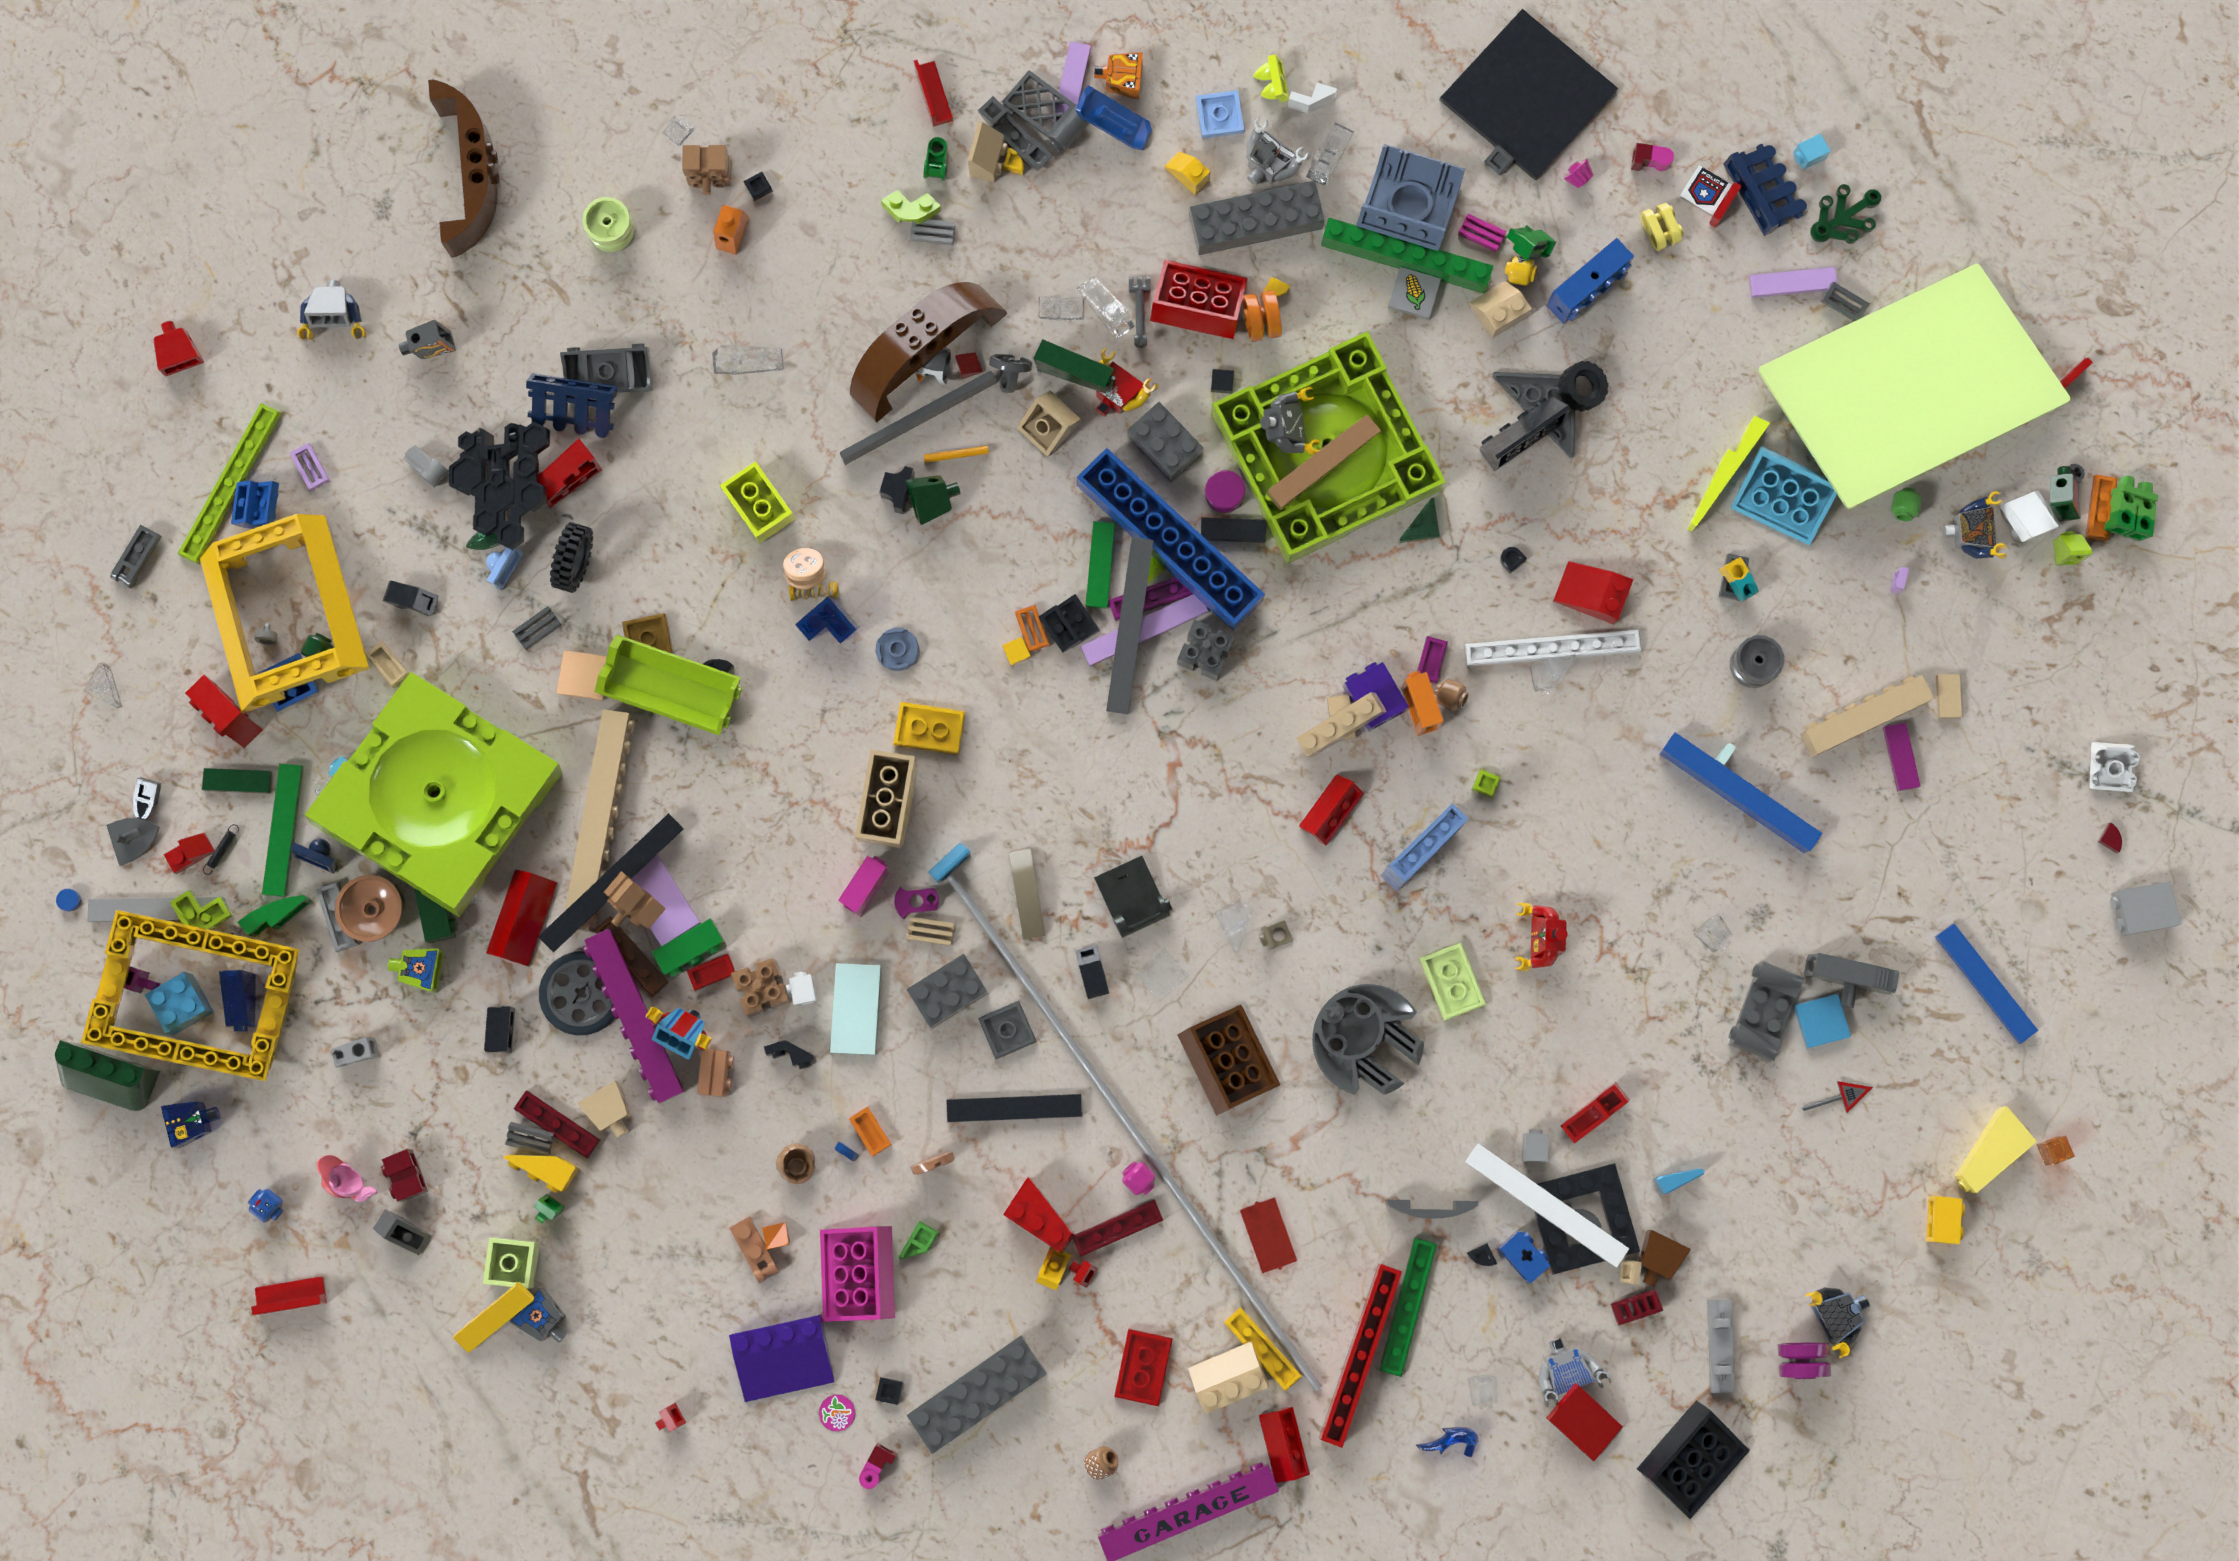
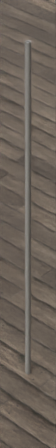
M951 873L946 877L1312 1388L1315 1391L1319 1390L1322 1384L954 873Z

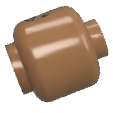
M1451 679L1445 680L1442 684L1438 683L1434 691V695L1437 696L1438 705L1452 711H1456L1459 708L1462 709L1469 695L1463 684Z

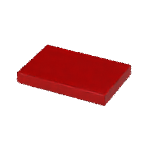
M1128 1328L1114 1397L1159 1407L1173 1338Z
M1576 1383L1546 1417L1549 1422L1593 1462L1623 1428L1616 1419Z

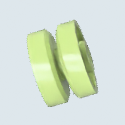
M602 197L591 202L585 209L582 220L583 226L590 241L596 248L604 252H616L629 245L634 237L635 227L628 209L621 201L615 198Z

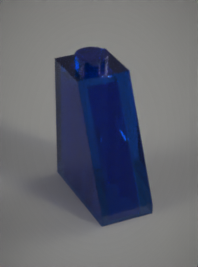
M244 970L219 971L226 1027L234 1028L233 1032H248V1028L255 1027L256 974Z

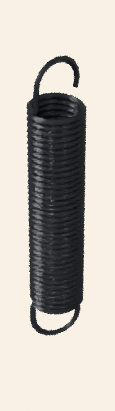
M230 827L204 868L207 865L215 869L236 836V834L229 831Z

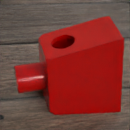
M166 321L161 324L163 334L155 336L153 340L157 368L165 377L204 363L191 336L184 328L176 329L173 321Z

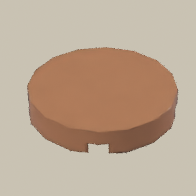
M948 1151L913 1164L910 1168L914 1175L934 1170V1168L941 1165L949 1164L954 1161L955 1157L952 1151Z

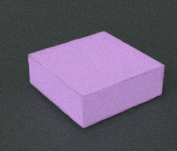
M1900 567L1895 571L1890 589L1891 592L1899 594L1904 590L1909 568Z

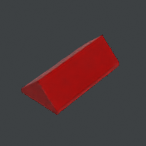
M515 869L486 954L529 967L558 882L531 872Z

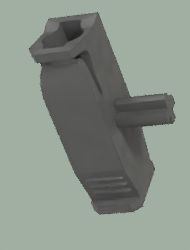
M1817 953L1808 954L1804 976L1844 985L1840 1006L1854 1008L1857 989L1887 995L1895 993L1899 971ZM1815 961L1814 970L1812 972L1810 971L1811 962Z

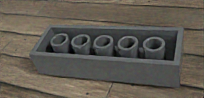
M1315 180L1190 206L1189 211L1198 255L1322 230L1325 221Z
M1021 1335L906 1416L931 1454H933L1044 1377L1047 1372Z

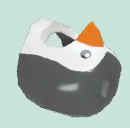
M945 347L915 372L919 383L927 375H934L939 384H947L948 380L946 378L950 367L951 350Z

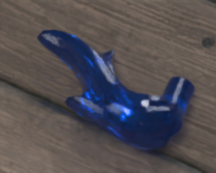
M1451 1427L1442 1428L1445 1434L1441 1438L1429 1443L1416 1445L1418 1449L1424 1451L1439 1450L1442 1455L1449 1446L1455 1443H1466L1464 1455L1472 1457L1479 1440L1476 1432L1470 1428Z

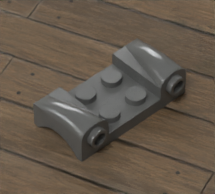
M644 343L631 344L632 348L580 351V347L567 348V352H560L564 378L617 386V393L653 391L650 349L645 347Z
M1761 961L1753 968L1751 974L1753 979L1736 1025L1730 1030L1728 1045L1772 1062L1777 1055L1782 1041L1780 1038L1794 1000L1799 995L1804 977Z

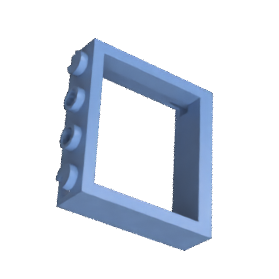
M1452 803L1388 865L1381 877L1397 892L1468 821V818Z

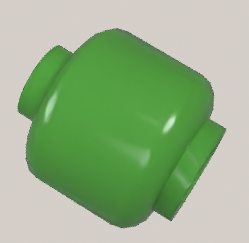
M1903 488V490L1897 491L1894 494L1891 506L1892 514L1900 521H1912L1913 518L1919 515L1922 497L1913 488Z

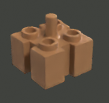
M683 145L682 170L689 186L702 188L704 195L711 194V184L715 188L731 186V159L726 145H708V147Z
M622 871L604 891L609 897L607 901L619 912L611 921L616 927H619L625 918L628 917L637 927L640 928L643 925L649 930L666 909Z
M774 958L757 963L758 969L755 971H751L747 967L731 973L736 990L744 993L745 997L740 998L747 1017L765 1012L764 1006L768 1004L776 1008L791 1002L786 986L783 983H778L777 979L781 978L782 975Z

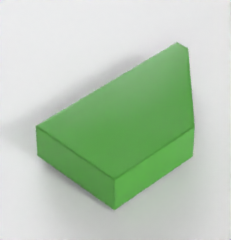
M919 1221L898 1258L904 1259L927 1253L939 1232Z

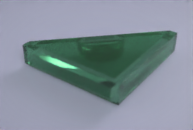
M1434 498L1427 502L1400 537L1399 543L1440 537Z

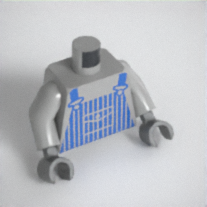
M1562 1337L1549 1342L1553 1355L1544 1358L1538 1379L1544 1395L1545 1407H1549V1399H1553L1557 1406L1558 1395L1568 1392L1575 1383L1581 1387L1596 1381L1595 1377L1600 1388H1604L1601 1382L1604 1378L1608 1379L1611 1383L1609 1373L1604 1371L1596 1359L1583 1349H1577L1576 1347L1566 1349Z

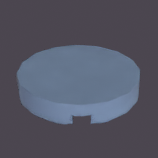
M892 628L886 630L878 638L875 652L878 661L885 668L891 671H903L915 664L919 656V645L916 637L908 630Z

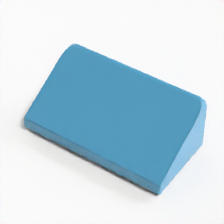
M962 843L957 844L928 873L938 884L941 883L971 856L970 850Z

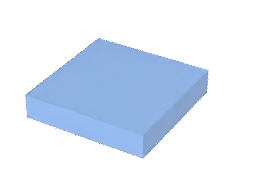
M1238 90L1196 96L1202 139L1244 133Z

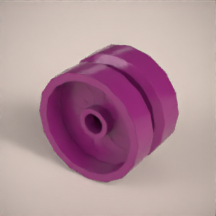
M1802 1342L1777 1344L1778 1356L1793 1359V1362H1782L1779 1364V1377L1816 1379V1377L1831 1376V1364L1815 1360V1358H1826L1830 1355L1829 1343Z

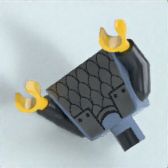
M1827 1287L1815 1292L1806 1293V1297L1810 1296L1812 1298V1303L1808 1305L1814 1311L1829 1342L1837 1344L1832 1347V1350L1839 1349V1359L1849 1355L1851 1346L1855 1343L1862 1330L1861 1325L1865 1322L1860 1312L1870 1307L1867 1298L1861 1295L1853 1300L1850 1293H1843L1840 1289Z

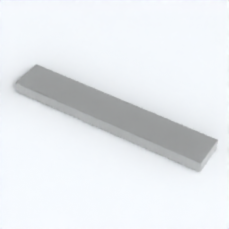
M217 897L195 898L200 906L203 907ZM175 898L88 899V922H113L116 910L167 921H180L170 904V901Z

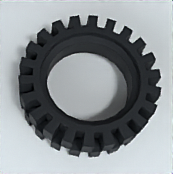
M569 522L565 529L562 530V536H559V543L555 547L556 552L552 557L554 561L551 563L550 582L553 588L574 593L579 588L580 582L583 581V574H586V566L589 565L588 559L591 557L592 552L590 550L593 547V531L590 527Z

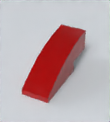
M1615 1082L1560 1126L1575 1144L1626 1105L1630 1099Z

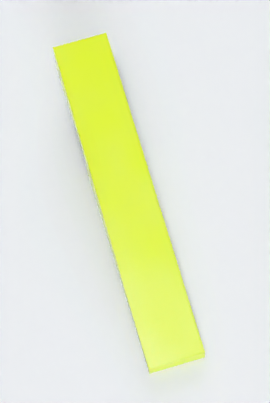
M1754 415L1736 451L1734 452L1730 449L1726 451L1689 524L1688 530L1693 531L1770 422Z

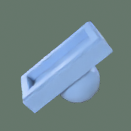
M516 547L514 550L505 548L503 553L496 551L490 553L486 559V565L491 571L487 581L502 590L523 556V552Z

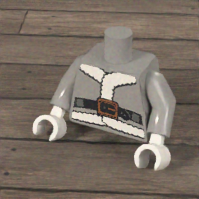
M1261 116L1257 117L1254 121L1256 129H1253L1246 151L1248 167L1252 170L1247 179L1255 186L1258 185L1262 178L1269 183H1273L1274 181H1282L1292 177L1302 165V161L1308 160L1311 157V153H1307L1305 157H1302L1301 153L1305 147L1298 148L1295 153L1266 130L1262 132V129L1268 126L1269 121L1266 120L1264 126H1260L1259 119ZM1260 140L1265 144L1273 141L1278 147L1274 151L1275 157L1270 167L1265 170L1250 156L1255 143Z

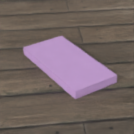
M658 854L632 878L636 884L666 908L650 927L661 946L701 924Z

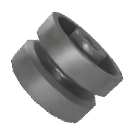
M1755 635L1747 638L1733 651L1730 658V670L1733 677L1741 685L1748 688H1760L1767 685L1781 673L1784 666V653L1781 646L1774 639L1765 635Z

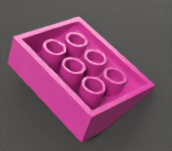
M892 1226L820 1230L823 1322L895 1318Z

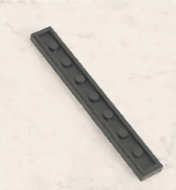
M988 371L840 451L842 461L847 465L996 384L992 371Z
M1136 537L1131 539L1106 709L1108 712L1128 714L1154 540Z

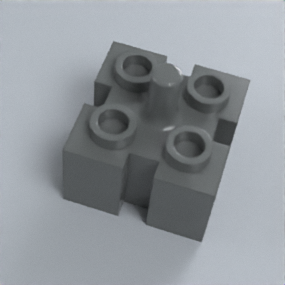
M1194 619L1187 636V641L1190 642V645L1184 643L1177 659V665L1191 671L1196 666L1202 669L1201 675L1217 681L1225 661L1221 657H1228L1235 636L1221 630L1214 634L1210 632L1211 626Z

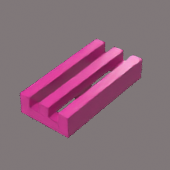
M1467 214L1458 232V235L1494 252H1497L1506 234L1505 230L1470 214ZM1465 228H1468V229H1470V230H1472V231L1478 233V234L1481 235V236H1484V237H1487V238H1489V239H1491V240L1496 241V244H1494V243H1492V242H1490V241H1488V240H1486V239H1483V238H1481V237H1479V236H1477V235H1475V234H1473V233H1471V232L1466 231Z

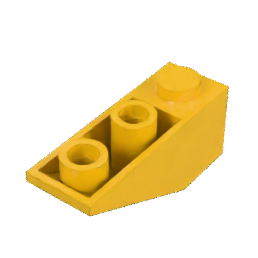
M505 1155L503 1157L509 1161L508 1166L517 1171L522 1168L528 1172L527 1177L536 1182H539L541 1179L548 1183L546 1188L555 1193H558L559 1190L566 1192L580 1169L562 1157Z

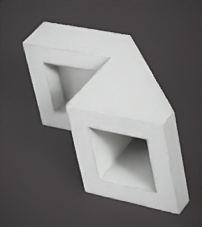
M1317 82L1312 97L1291 91L1288 108L1308 114L1333 102L1336 97L1337 88Z

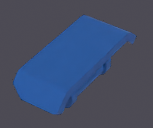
M1089 85L1083 90L1076 107V113L1080 118L1131 148L1145 149L1152 132L1150 121Z

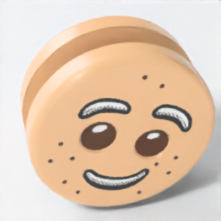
M801 548L792 551L784 559L785 578L791 586L798 589H809L823 581L825 566L823 557L818 551L810 548Z

